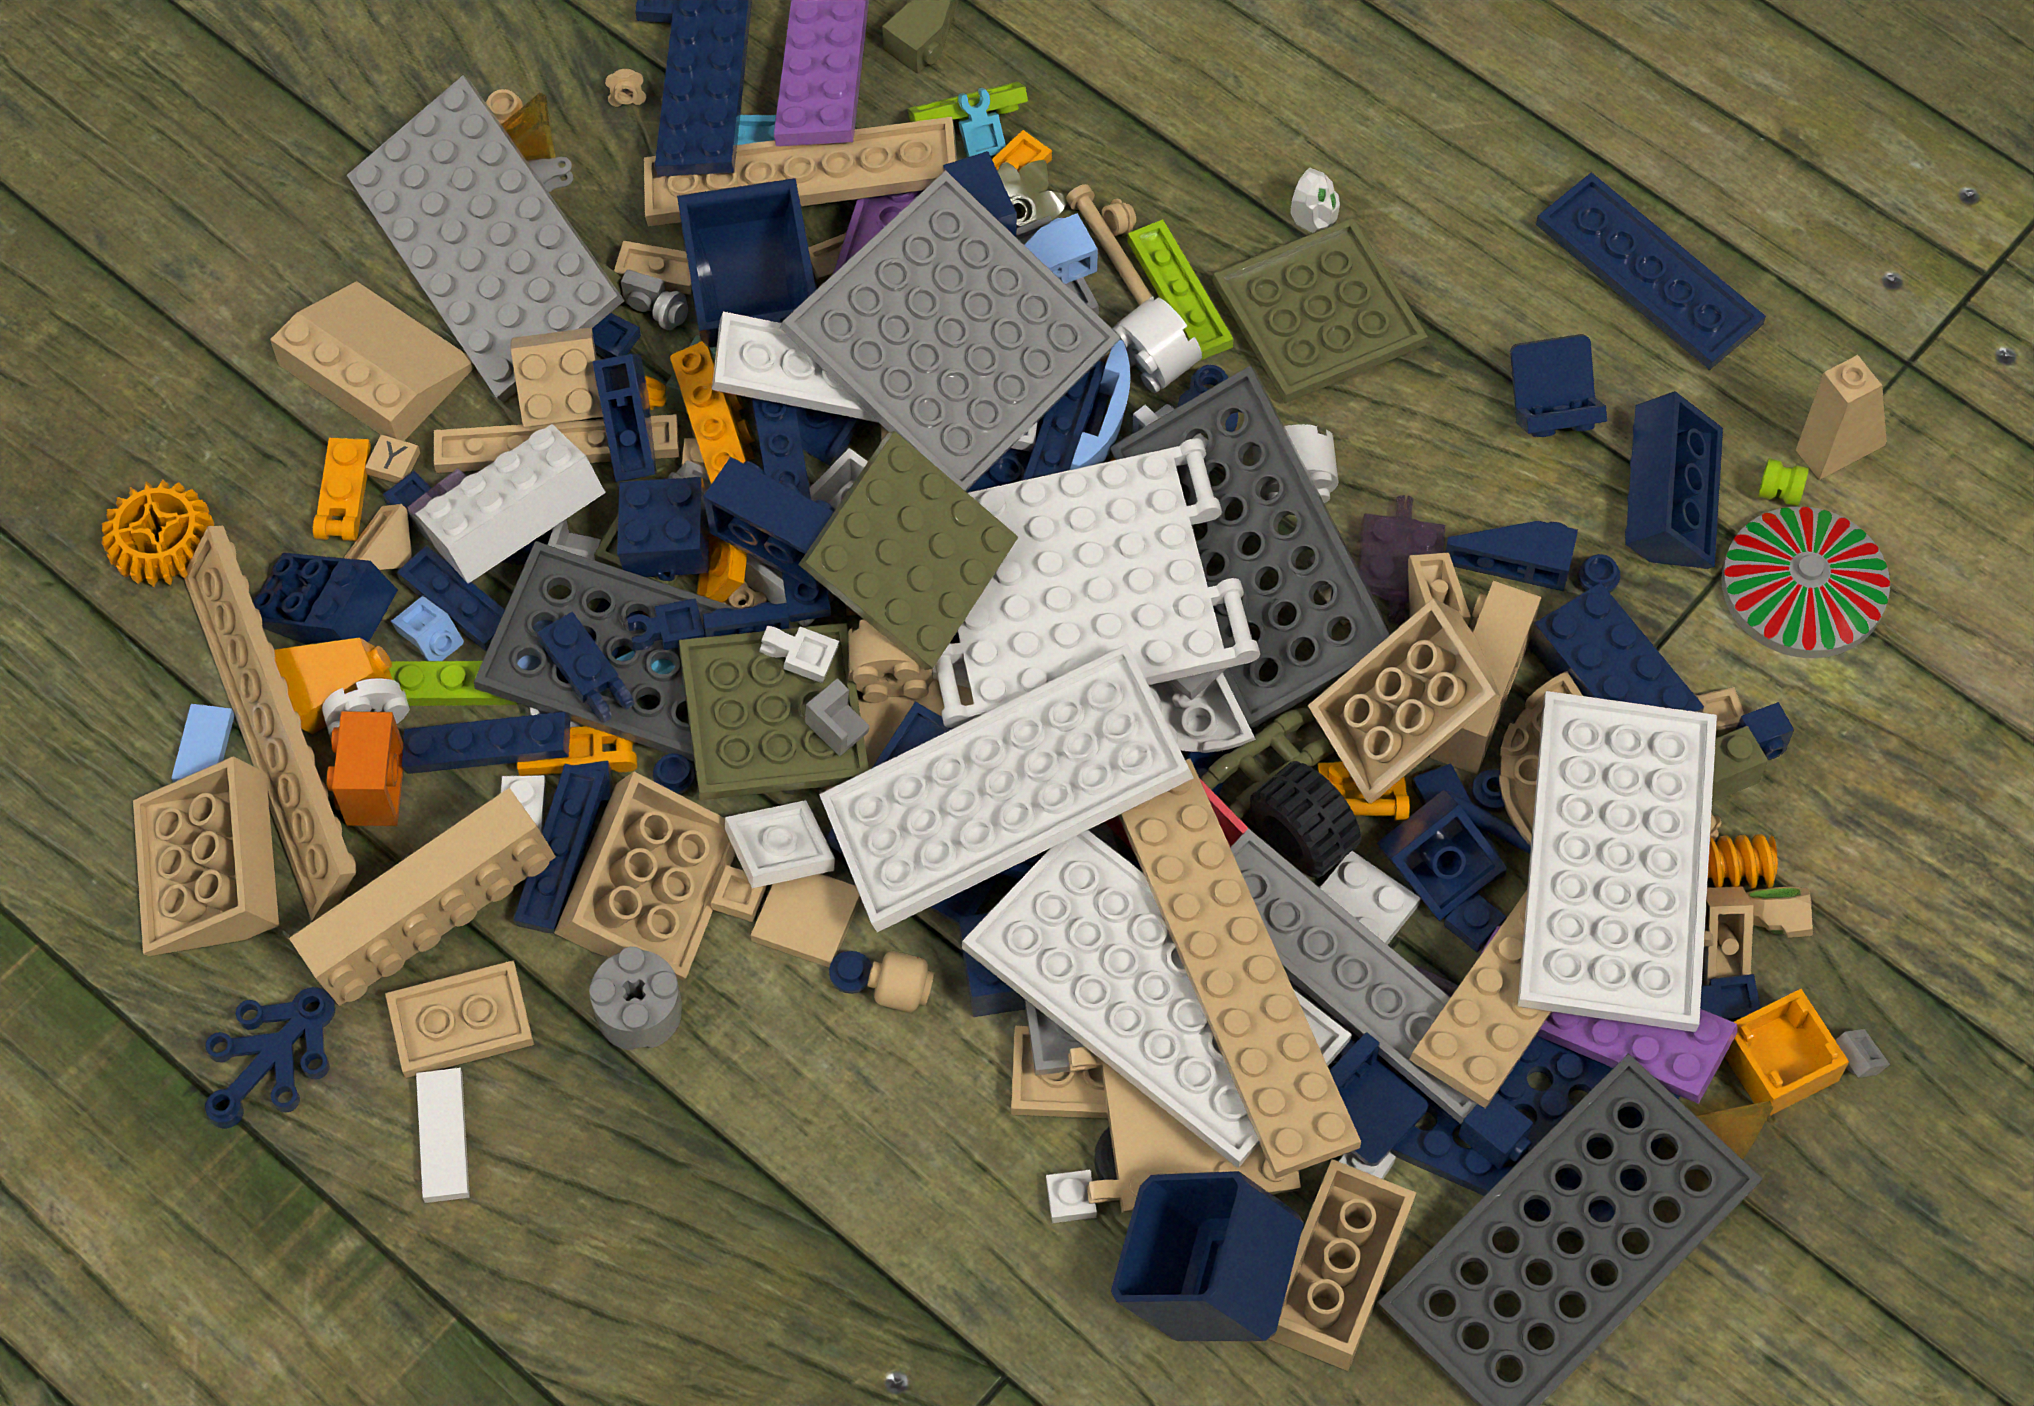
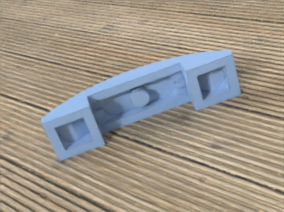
M1119 340L1112 347L1104 369L1099 392L1110 395L1112 398L1099 436L1082 432L1070 470L1103 463L1111 451L1110 447L1115 444L1130 389V365L1123 340Z

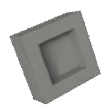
M628 269L621 280L624 303L637 311L653 312L657 298L661 293L665 292L664 280Z
M1865 1029L1846 1031L1835 1040L1849 1061L1846 1069L1856 1074L1858 1078L1878 1075L1890 1065Z

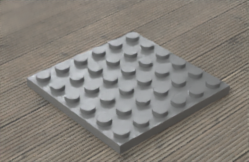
M946 170L783 320L780 326L801 349L889 433L896 431L965 491L987 472L1121 338Z

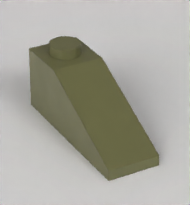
M911 0L882 26L884 51L917 74L928 64H934L944 49L959 0Z

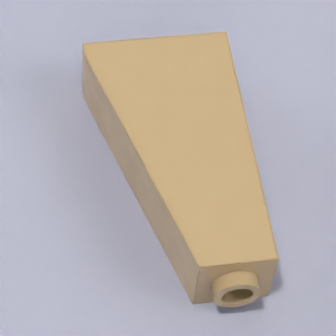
M1858 355L1823 373L1796 448L1797 453L1818 480L1880 449L1887 442L1883 387Z

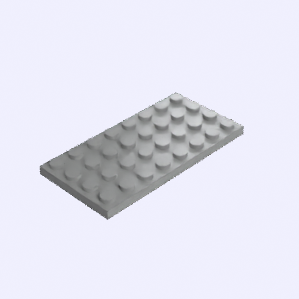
M464 75L347 174V177L495 397L502 402H505L517 392L511 355L512 338L593 328L625 301L477 89Z

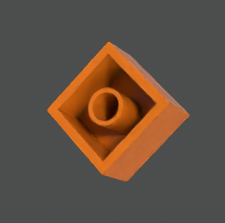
M341 711L340 726L333 728L331 738L332 751L336 753L335 766H329L327 771L328 791L334 792L335 809L341 810L347 826H397L403 779V741L393 712Z

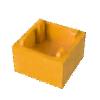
M1802 989L1734 1021L1737 1024L1738 1032L1724 1056L1764 1119L1838 1082L1849 1063Z

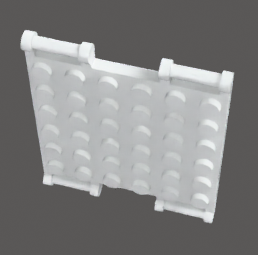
M1196 438L1189 439L1180 446L968 493L1014 532L1018 539L958 629L960 643H949L935 665L944 703V709L941 714L945 727L956 728L1126 644L1129 645L1148 685L1253 662L1260 657L1258 643L1252 640L1241 597L1244 591L1241 581L1236 578H1230L1221 581L1217 586H1207L1192 525L1215 520L1222 514L1219 500L1213 496L1203 459L1206 456V450L1202 440ZM1188 464L1198 500L1195 505L1186 506L1176 466ZM1225 604L1236 643L1233 647L1225 649L1213 606ZM965 661L974 701L973 705L968 706L961 705L952 665Z

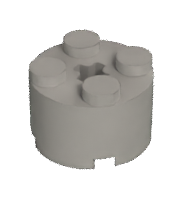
M630 946L607 959L594 974L589 989L591 1003L600 1031L612 1044L626 1050L647 1046L650 1049L663 1044L675 1033L681 1021V994L674 970L662 957L655 953L641 950L638 947Z

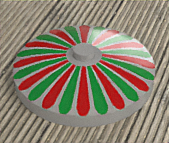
M1795 506L1780 508L1764 513L1750 521L1732 541L1722 569L1721 581L1724 599L1730 613L1739 626L1762 645L1793 657L1824 658L1841 654L1856 647L1877 627L1885 611L1890 593V578L1887 564L1874 541L1850 520L1833 512L1813 507Z

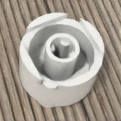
M1153 296L1115 324L1112 329L1121 337L1120 340L1124 342L1130 368L1135 365L1142 372L1140 376L1145 386L1152 393H1157L1201 360L1202 352L1195 337L1189 341L1187 340L1183 331L1187 324L1166 301L1159 297L1154 300Z
M1314 425L1284 426L1323 502H1328L1330 500V492L1339 483L1333 434L1327 429L1326 435L1319 434L1317 426ZM1254 446L1252 450L1254 464H1256L1262 456V450L1260 447ZM1278 481L1266 482L1261 488L1260 496L1265 500H1271L1276 497L1279 492Z

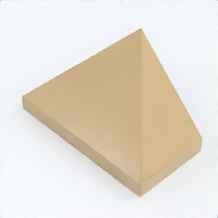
M402 504L382 506L344 558L369 560L379 570L402 568L412 559L407 509Z

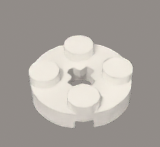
M383 678L366 679L356 682L358 690L347 694L344 693L342 687L333 692L324 701L322 706L330 738H332L333 728L340 726L341 711L393 712L396 724H398L410 710L405 691H401L400 684L394 680Z

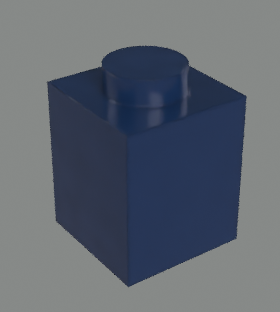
M1496 1093L1486 1109L1477 1104L1462 1122L1458 1137L1501 1170L1510 1159L1517 1163L1528 1151L1532 1144L1528 1137L1533 1122Z

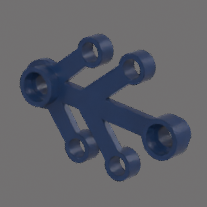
M318 987L304 989L295 996L292 1002L261 1006L257 1001L246 1000L238 1005L236 1018L239 1024L247 1030L257 1029L262 1023L289 1021L278 1033L230 1038L226 1033L218 1032L212 1034L207 1039L206 1050L210 1058L215 1062L222 1063L232 1057L258 1054L227 1089L217 1090L208 1097L205 1103V1111L214 1126L227 1129L241 1121L244 1114L241 1101L274 1065L276 1086L271 1091V1100L275 1108L285 1113L297 1108L300 1103V1095L295 1087L293 1044L304 1032L306 1035L307 1052L301 1058V1067L305 1075L310 1079L316 1080L323 1078L328 1073L330 1064L324 1051L323 1028L334 1017L335 1002L326 990ZM318 1002L320 1004L314 1012L305 1011L306 1006L310 1003ZM247 1011H258L255 1018L251 1020L243 1019ZM220 1042L228 1044L223 1052H213L216 1044ZM314 1059H321L323 1061L318 1069L311 1070L308 1068L309 1063ZM282 1093H293L290 1101L286 1103L278 1102V1098ZM220 1101H230L227 1109L223 1111L215 1110L216 1105Z

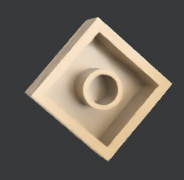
M592 327L511 339V355L523 427L603 417L592 361L597 360Z

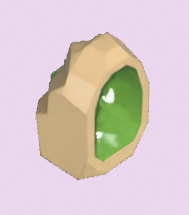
M1776 887L1747 892L1754 905L1753 925L1765 927L1774 935L1784 934L1788 938L1813 936L1809 888Z

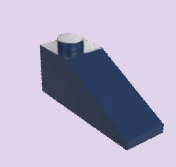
M627 354L592 361L616 482L656 475L649 396L641 355Z
M1527 522L1448 537L1445 553L1450 554L1453 566L1457 568L1564 591L1578 529L1569 528L1559 522Z

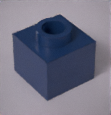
M1779 702L1742 715L1736 728L1738 730L1748 726L1768 760L1779 757L1787 750L1794 732V728Z

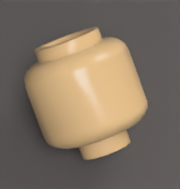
M889 951L884 956L882 963L873 961L867 987L875 988L874 999L877 1004L904 1012H914L919 1004L926 1006L934 972L928 971V964L923 958Z

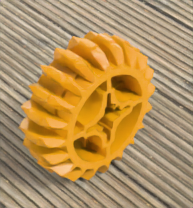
M163 479L157 488H153L146 481L145 490L137 492V490L130 487V497L128 499L117 497L116 505L118 509H107L106 516L109 521L102 523V532L104 534L102 545L108 553L109 562L114 567H117L119 573L124 578L131 576L132 580L137 584L147 579L148 584L155 587L159 579L164 578L165 582L171 586L173 576L179 574L182 578H186L188 575L186 569L207 527L214 526L215 524L212 516L209 515L210 511L206 502H203L202 499L200 500L198 494L193 489L186 491L179 482L170 488L169 484ZM158 525H160V528L162 530L160 532H158ZM157 534L159 535V541H158V542H157V539H156V537H155Z

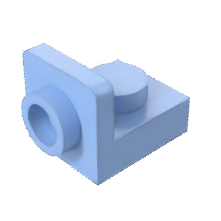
M424 596L420 597L391 620L396 631L418 647L426 661H443L464 643L449 615Z

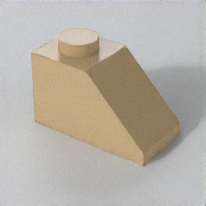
M1450 554L1410 555L1408 559L1410 618L1434 598L1456 609L1468 625L1471 615Z
M1743 887L1707 888L1705 931H1711L1713 946H1705L1703 950V970L1706 986H1709L1710 979L1751 974L1754 905Z

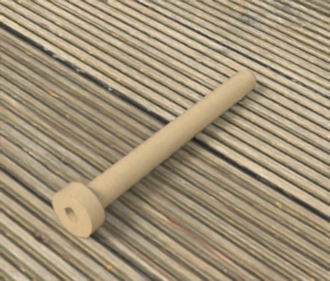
M1084 184L1074 188L1067 195L1066 201L1071 209L1081 212L1140 306L1152 297L1151 293L1092 202L1095 194L1090 186Z

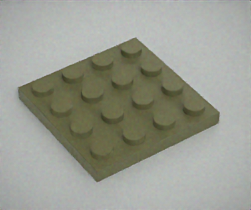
M1354 217L1213 274L1214 286L1284 403L1412 352L1427 344L1428 336Z
M896 431L887 433L798 565L924 670L933 669L1015 544L1018 536Z
M846 623L803 627L839 641L837 651L823 684L783 669L786 657L775 658L761 653V640L765 631L679 640L699 800L835 786L869 770L864 737L839 757L805 723L806 704L837 678L849 689L848 705L861 717L856 683L849 681L848 631ZM799 628L782 629V631L796 636Z

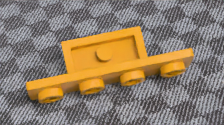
M701 341L672 354L670 359L712 484L730 457L742 463L755 459L750 443L755 441V437L747 420H742L739 410L744 409L741 396L712 390L715 362L710 347Z

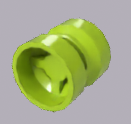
M1768 458L1758 497L1771 500L1776 496L1783 499L1785 504L1798 507L1805 488L1809 468L1799 465L1786 468L1780 460Z

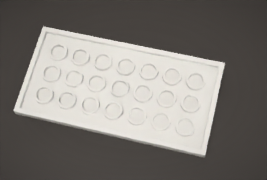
M1126 644L819 795L871 924L879 932L1165 793L1194 777L1129 645Z
M1550 691L1545 692L1542 708L1517 1007L1691 1032L1697 1031L1700 1021L1717 715Z
M1089 830L1050 848L962 941V949L1215 1151L1239 1168L1260 1142L1144 873ZM1294 990L1328 1066L1347 1043L1350 1042L1352 1034Z

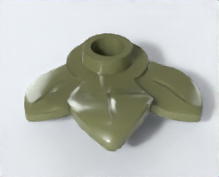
M1045 160L1028 163L1019 171L1010 163L1003 162L997 170L1012 204L1018 205L1021 209V216L1017 219V228L1048 216L1054 220L1066 206L1067 196L1059 192L1047 191L1048 168Z

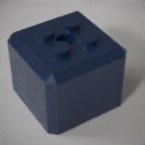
M1239 1171L1150 1175L1139 1186L1111 1293L1117 1303L1175 1341H1266L1274 1336L1277 1331L1304 1223L1296 1211Z

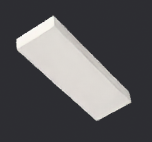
M461 1068L416 1073L423 1200L425 1203L470 1198L463 1075Z

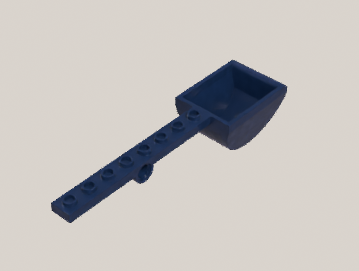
M796 178L677 196L700 339L706 346L710 348L717 347L719 323L723 312L782 323L816 291ZM752 398L765 475L777 482L781 480L790 482L800 490L802 495L811 499L795 406ZM781 572L790 622L831 616L829 597L825 586L821 585L817 591Z

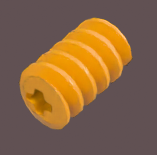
M1756 834L1753 836L1751 843L1746 835H1738L1734 840V844L1728 835L1720 836L1717 844L1710 836L1708 878H1712L1715 887H1722L1724 878H1729L1732 887H1739L1741 877H1746L1750 889H1755L1759 876H1763L1767 888L1773 887L1778 869L1777 847L1773 835L1770 836L1767 842L1764 835Z

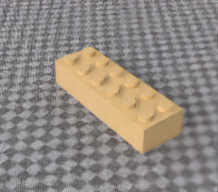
M509 787L289 939L317 981L336 1003L341 1006L345 1002L359 999L366 993L368 986L381 977H388L398 972L403 967L404 962L419 951L424 952L433 948L440 941L441 936L455 926L460 927L474 919L477 911L490 902L500 901L508 896L513 890V886L526 877H533L543 872L549 865V862L556 856L535 822Z

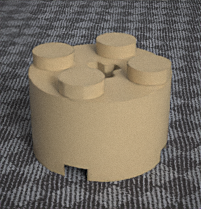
M864 619L859 621V629L854 631L851 627L848 632L849 681L856 683V689L863 693L865 701L880 703L886 701L888 697L906 696L909 698H923L929 694V686L933 681V669L924 670Z

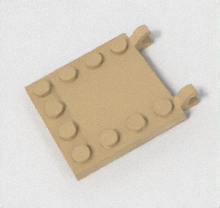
M1086 1047L1070 1049V1053H1068L1070 1072L1101 1068L1117 1180L1088 1182L1089 1185L1086 1187L1089 1204L1120 1200L1122 1213L1133 1212L1139 1186L1150 1175L1239 1171L1270 1194L1293 1192L1301 1189L1298 1171L1275 1179L1260 1144L1242 1165L1237 1168Z

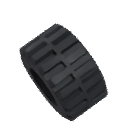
M1298 761L1290 762L1250 796V808L1264 838L1278 854L1301 873L1309 877L1320 878L1360 845V828L1345 798L1326 777L1304 763Z

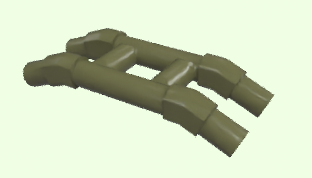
M1304 706L1282 714L1274 720V723L1254 736L1256 740L1241 745L1231 753H1227L1219 758L1200 779L1213 790L1239 768L1254 783L1236 798V801L1228 807L1241 819L1244 815L1251 812L1250 796L1253 792L1290 762L1298 761L1313 767L1336 751L1328 738L1312 742L1303 748L1302 752H1299L1286 738L1288 734L1298 730L1300 726L1314 720L1315 717L1309 707ZM1269 746L1286 761L1285 764L1271 774H1268L1253 759L1254 756Z

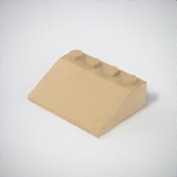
M357 281L300 310L270 339L280 367L380 435L405 441L475 368V365L466 353Z
M1433 598L1312 701L1308 707L1368 803L1372 804L1500 697V694L1479 642L1456 609Z
M233 756L133 800L144 955L154 956L242 941L279 926L266 772Z
M635 771L626 776L613 789L554 933L591 952L607 957H612L630 946L655 953L669 963L677 979L685 980L713 912L711 902L726 865L731 866L735 856V850L725 831V818Z

